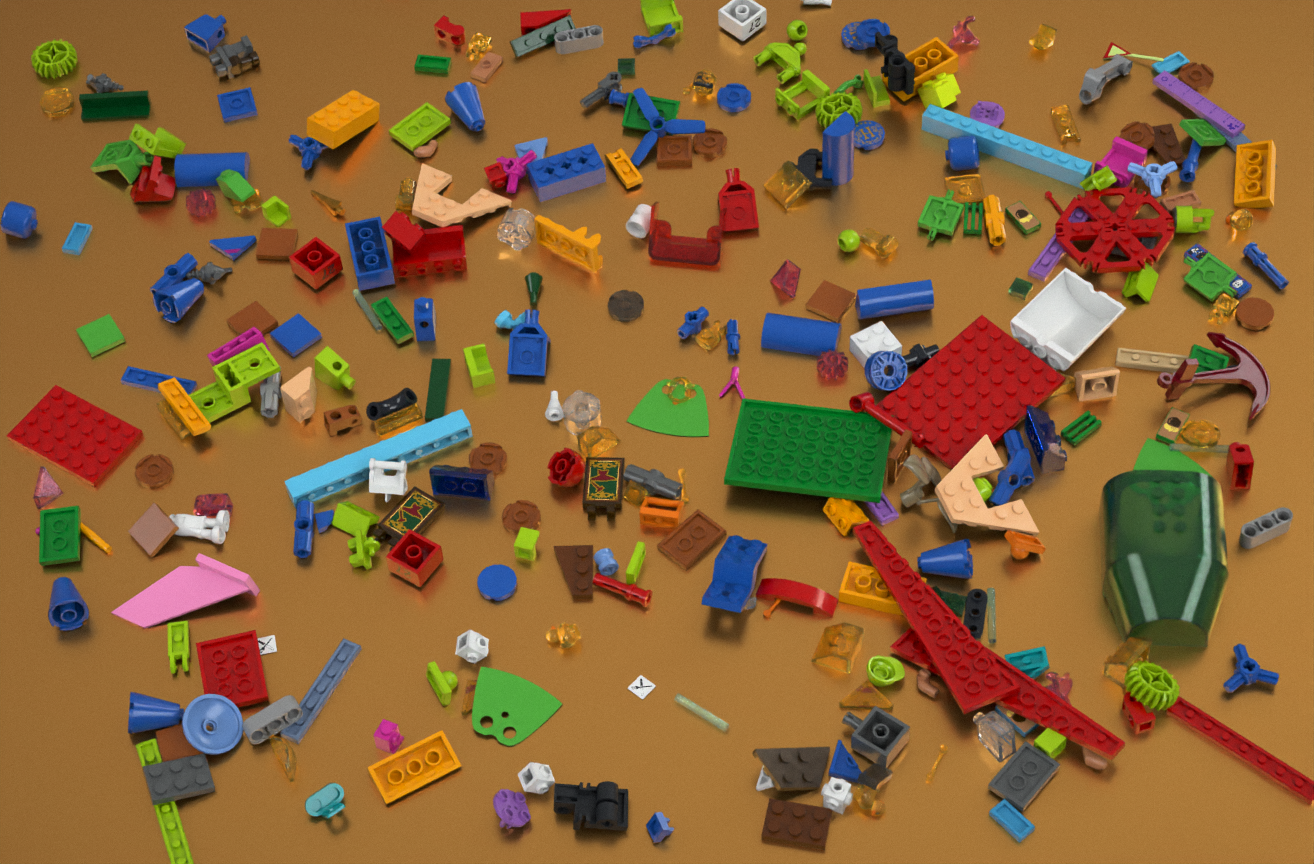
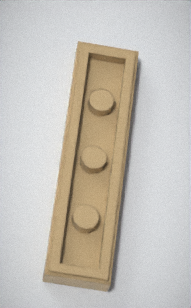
M1117 348L1115 366L1174 373L1189 356Z

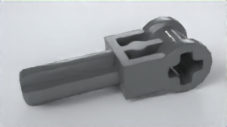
M615 71L608 73L606 78L598 83V89L580 100L582 107L588 108L601 98L606 101L609 99L612 89L622 92L621 74Z

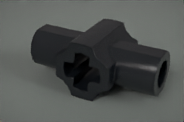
M919 343L909 350V354L902 357L905 359L907 367L916 365L917 368H920L940 350L937 344L925 347Z

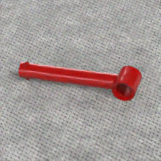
M865 392L850 398L849 406L853 412L865 411L900 436H902L906 429L912 431V444L915 445L914 447L922 448L925 445L926 438L922 434H918L875 405L874 397L871 393Z

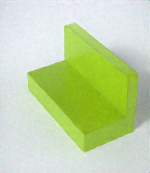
M865 69L863 84L873 108L889 105L890 98L881 76L870 77L868 69Z
M1145 262V270L1142 268L1141 271L1129 272L1122 290V294L1126 298L1138 294L1145 302L1150 301L1158 274L1148 263Z
M346 501L338 503L332 525L354 536L355 531L361 529L362 535L366 537L369 526L378 524L380 516Z

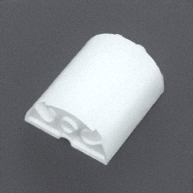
M1065 268L1010 321V328L1013 337L1017 338L1021 345L1055 371L1057 369L1065 371L1125 312L1126 307L1109 297L1105 292L1094 291V287L1090 282L1085 281L1076 273Z

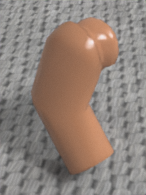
M430 140L427 146H419L414 150V155L418 158L432 156L438 145L437 141Z

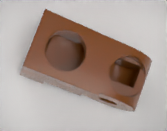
M348 405L324 412V425L330 436L337 435L339 430L356 427L362 422V417L355 405Z

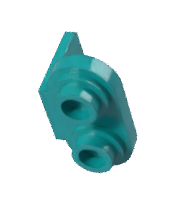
M336 783L327 784L307 798L305 801L306 812L312 816L332 817L346 807L343 803H339L344 797L343 788Z

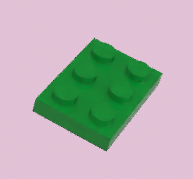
M629 93L622 127L649 132L651 131L650 122L646 120L634 94ZM649 96L659 112V116L663 117L665 122L678 118L680 101ZM657 125L655 128L659 129L662 125Z
M79 506L40 510L39 563L41 566L80 561L81 509Z

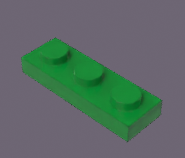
M388 297L371 304L373 312L397 344L414 337V332Z

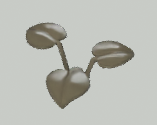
M915 454L909 456L904 461L903 466L910 469L919 480L910 489L900 494L903 504L906 507H910L915 503L919 506L924 503L937 502L940 511L948 521L953 533H955L958 524L951 523L939 498L922 500L924 493L921 488L930 481L937 486L942 481L939 472L926 457L920 459Z

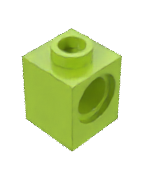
M1047 728L1034 740V747L1054 759L1066 747L1067 738Z

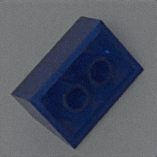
M1028 405L1026 408L1024 430L1041 474L1064 470L1067 454L1061 448L1060 436L1055 433L1054 421L1050 420L1047 412Z
M435 465L429 470L433 495L488 501L491 499L495 483L492 470L453 467L449 465Z

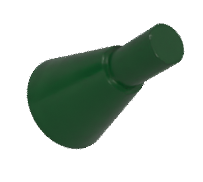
M536 272L525 276L531 306L537 305V295L543 277Z

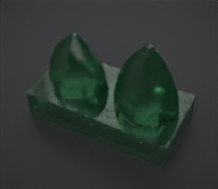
M937 586L932 587L956 616L962 617L967 596L942 591Z

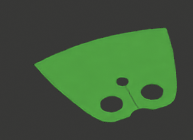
M661 380L644 396L627 419V422L659 433L693 437L709 436L706 398L703 389L697 384L687 383L682 385L678 384L675 380ZM671 385L674 391L671 394H664L662 387ZM694 389L697 394L694 398H687L685 391ZM677 399L679 404L674 405L672 402Z
M1147 438L1139 453L1130 479V487L1139 495L1148 496L1153 504L1163 509L1191 500L1219 484L1195 461L1181 452L1150 438ZM1141 479L1148 480L1150 483L1149 488H1139L1137 485L1138 481ZM1164 479L1166 483L1162 485L1159 483V480ZM1165 492L1169 494L1170 500L1161 502L1157 496L1159 493Z
M481 667L474 695L472 725L475 731L483 735H494L500 743L513 746L526 739L560 708L562 703L550 693L526 679L501 670ZM503 712H508L509 716L507 718H503L501 714ZM484 716L491 717L493 725L489 728L482 727L480 724L481 718ZM506 727H513L516 730V735L508 739L504 737L503 730Z

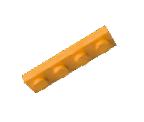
M175 377L158 383L159 391L193 436L211 430L209 421Z

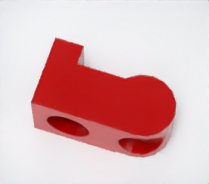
M443 15L434 25L435 37L454 45L465 43L464 27L450 23L448 17Z
M1127 692L1123 698L1122 710L1134 734L1154 729L1156 717L1153 712L1147 713L1142 703L1136 701L1135 697L1130 696L1131 692Z

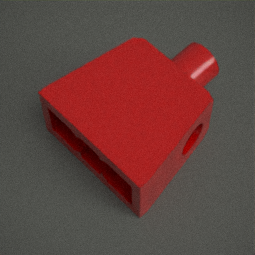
M1234 442L1228 448L1226 461L1230 490L1250 489L1254 459L1250 447L1247 444ZM1238 468H1240V469L1242 470V473L1237 474V473H1239Z

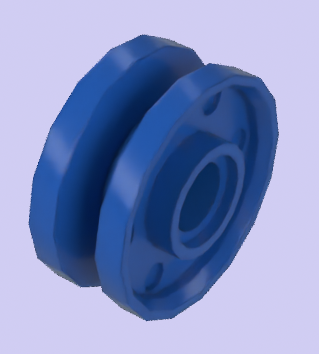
M877 351L867 359L864 367L867 382L878 390H895L905 382L907 377L905 359L894 351ZM887 366L888 373L885 375L884 368Z

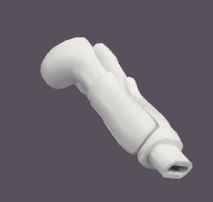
M220 510L216 518L189 514H171L169 516L179 527L174 533L178 536L212 540L215 544H222L226 538L225 532L229 530L230 515L227 510Z

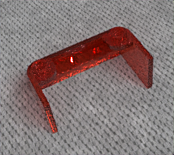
M656 201L651 205L648 254L652 259L709 266L716 265L720 261L726 233L727 208L721 210L719 225L710 227L707 231V239L671 235L672 227L670 223L665 220H658L659 202Z

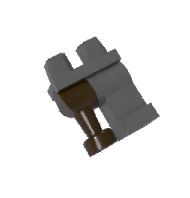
M247 35L241 37L240 42L224 45L222 48L221 46L217 47V53L209 56L212 67L215 66L218 77L227 75L229 79L234 78L236 74H241L244 66L251 63L254 66L260 64L258 54L253 50V45Z

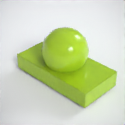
M435 661L428 663L426 672L428 681L443 706L450 704L451 690L458 684L457 675L452 671L441 673Z

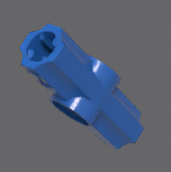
M187 253L175 264L168 265L164 269V275L150 288L151 294L154 295L159 289L183 282L186 274L190 273L198 265L193 255Z
M1009 430L1003 435L1008 463L1015 449L1030 455L1028 448L1024 446L1019 431ZM1031 460L1022 475V486H1029L1035 481L1030 465Z
M1015 449L1005 470L1000 471L998 474V484L989 499L990 503L995 506L1008 503L1014 490L1022 484V475L1031 460L1030 455Z
M302 500L300 503H297L296 520L294 522L293 553L294 556L299 558H307L311 555L312 538L314 537L315 506L314 503L308 500Z

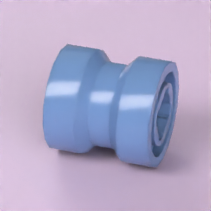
M609 548L597 551L593 557L595 563L599 565L600 573L604 576L612 575L619 569L617 561L613 559L614 554Z

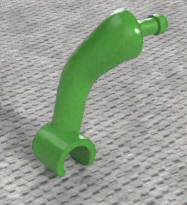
M855 75L854 79L841 84L833 94H837L838 91L843 93L851 86L861 88L864 81L861 80L860 75Z

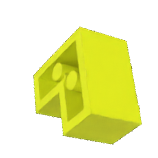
M945 72L938 74L933 81L924 82L923 86L917 89L925 109L929 104L944 108L956 101L955 96L961 93L954 74H946Z

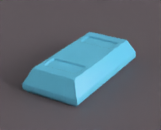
M1178 51L1164 58L1163 62L1158 61L1151 66L1158 74L1164 70L1171 73L1190 61Z

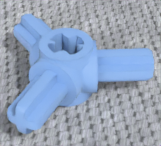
M1173 161L1162 166L1152 163L1143 167L1131 162L1127 171L1142 176L1145 185L1150 187L1151 196L1157 198L1162 194L1160 185L1166 178V175L1176 171L1177 165Z

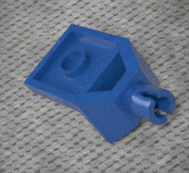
M530 309L525 310L524 324L521 323L510 333L508 375L545 377L547 344H551V339L538 323L540 315L538 310H533L532 312Z

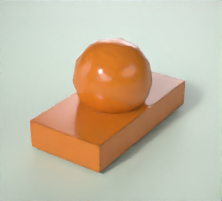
M1007 530L1004 535L1011 544V555L1016 559H1025L1029 552L1043 554L1046 550L1045 546L1036 536Z

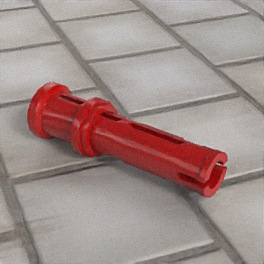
M596 573L593 578V585L623 595L628 601H636L641 603L643 607H647L652 599V590L648 589L646 591L638 588L636 584L628 585L600 573Z

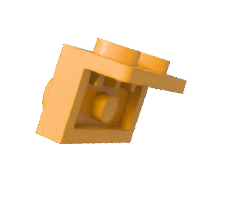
M830 497L823 508V512L843 536H847L853 527L869 521L864 512L850 499Z

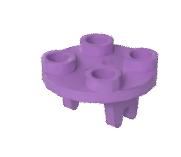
M978 101L970 110V118L999 128V125L1005 119V112L997 103Z
M501 789L494 795L493 805L496 813L502 819L499 823L501 828L505 825L507 829L512 826L522 827L531 819L529 809L525 803L526 798L521 792L515 793L508 789Z

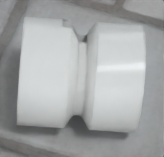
M638 205L626 223L627 231L634 237L644 238L658 218L656 211L649 205Z

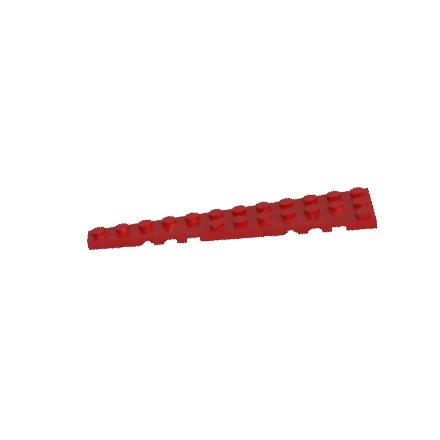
M872 521L853 527L855 537L963 714L1020 692V686L1005 669H1001L996 663V659L984 650V646L979 641L975 640L970 630L961 623V620L935 591L922 581L917 571H913L909 566V562L897 553V549L888 542L887 538Z
M911 627L890 646V652L940 676ZM984 646V650L996 659V663L1001 669H1005L1020 686V692L994 703L1036 724L1050 728L1067 739L1110 760H1113L1125 747L1123 740Z

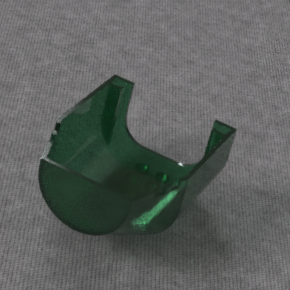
M1133 470L1113 477L1103 487L1099 507L1102 594L1109 603L1110 612H1113L1116 619L1115 624L1124 644L1207 647L1229 579L1222 486L1211 476L1194 471Z

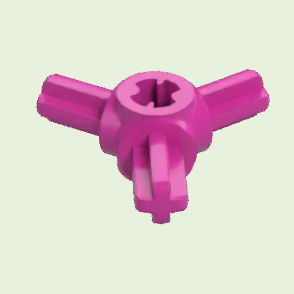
M530 150L521 158L507 159L501 156L496 159L497 163L501 162L507 175L506 191L508 193H516L518 180L525 176L527 164L537 158L533 150Z

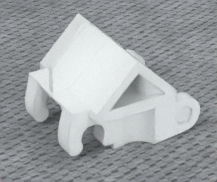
M370 458L369 492L384 493L385 502L391 499L392 494L404 495L408 490L406 461H377L375 458ZM384 469L397 470V473L394 476L384 475Z

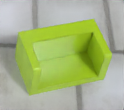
M485 344L463 348L465 363L473 388L495 383L494 371L491 369Z

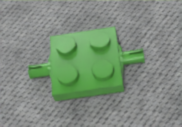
M948 189L945 197L929 195L918 220V227L930 230L927 236L928 240L931 239L933 241L937 233L953 235L964 210V204L952 200L955 193L953 190L950 192V189Z
M1208 252L1197 262L1189 256L1184 259V263L1191 267L1190 272L1183 278L1184 282L1208 300L1213 302L1223 292H1226L1231 297L1236 295L1237 291L1229 285L1235 279L1237 273Z

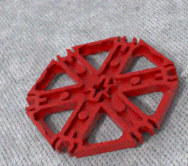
M1132 187L1104 188L1101 191L1098 189L1086 190L1085 197H1081L1078 194L1077 199L1075 197L1072 199L1056 222L1055 233L1057 243L1080 267L1083 264V269L1091 265L1092 272L1097 270V273L1141 271L1142 268L1145 270V262L1153 266L1154 261L1157 263L1175 236L1173 217L1150 193L1146 196V191H1143L1142 194H1137V188L1132 190ZM1122 195L1124 199L1113 214L1099 199L1101 196ZM1149 204L1160 215L1154 219H1134L1143 205ZM1076 208H1080L1093 222L1072 223L1068 219ZM1162 236L1154 249H1147L1137 239L1141 237ZM1095 240L1091 248L1085 253L1080 252L1070 241ZM1115 246L1129 258V261L1108 262L1106 260Z

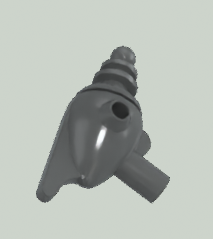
M102 73L96 77L92 74L87 76L86 84L96 89L97 93H105L110 90L118 91V89L122 91L124 89L123 85H119L116 81L112 82L111 78L107 77V74Z
M208 262L205 267H201L200 271L196 269V272L192 271V274L187 273L186 277L188 279L192 277L197 278V280L201 278L204 282L214 284L225 273L232 272V267L221 268L213 265L212 262Z

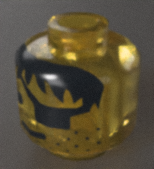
M703 69L696 73L692 87L700 96L710 95L714 92L717 78L712 71Z

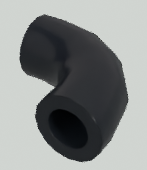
M404 388L389 399L369 403L366 409L367 417L372 421H379L397 416L412 407L417 402V396L411 389Z

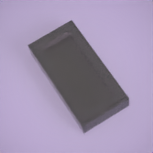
M874 763L859 774L857 781L877 790L891 779L893 772Z

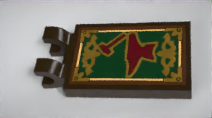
M586 457L582 505L583 508H587L588 520H596V508H607V520L615 521L616 508L622 509L625 458Z
M414 486L378 524V529L373 532V535L376 537L374 540L378 541L381 546L386 538L391 536L392 539L388 541V544L392 546L389 549L391 551L409 529L421 535L445 510V504Z

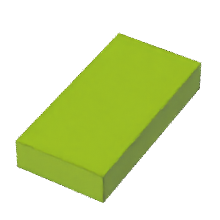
M637 542L626 571V583L629 585L635 584L646 556L645 543Z

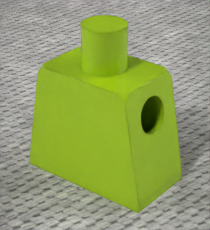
M328 346L314 358L315 377L335 390H339L343 385L348 389L355 385L356 380L350 376L349 364Z

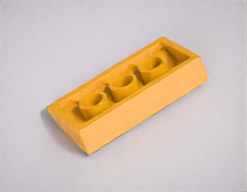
M1273 140L1237 145L1234 190L1235 206L1246 208L1274 207L1276 147Z
M848 562L839 590L838 602L904 616L874 567ZM921 577L922 581L926 584L927 578Z
M443 730L367 767V772L387 805L460 768L461 764Z

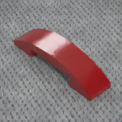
M762 579L756 593L758 598L773 602L778 598L813 608V613L833 617L838 604L836 597L823 590L787 579Z

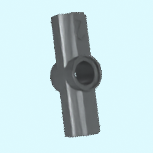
M630 464L626 467L623 475L625 481L640 486L643 491L650 495L658 493L676 500L680 497L683 489V484L666 478L662 472L656 469L648 471Z

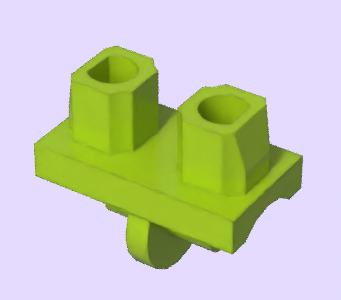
M1106 165L1081 181L1080 185L1085 191L1093 189L1101 191L1116 182L1117 178L1109 166Z
M360 529L355 531L356 537L348 540L349 549L352 552L357 551V553L349 556V562L354 568L363 565L367 570L372 568L371 556H374L375 552L380 550V543L374 540L373 537L363 536Z

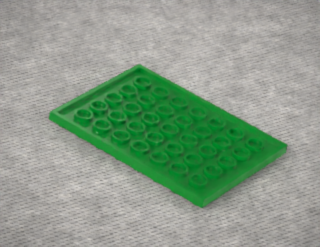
M742 398L725 472L724 485L880 503L892 429L866 412L855 413L850 410Z

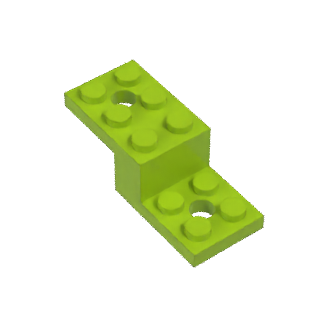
M263 342L212 367L216 382L189 396L210 423L250 403L248 387L280 372L281 369ZM253 363H258V364H259V365L256 366V367H251V365H252ZM207 402L213 403L211 406H204Z

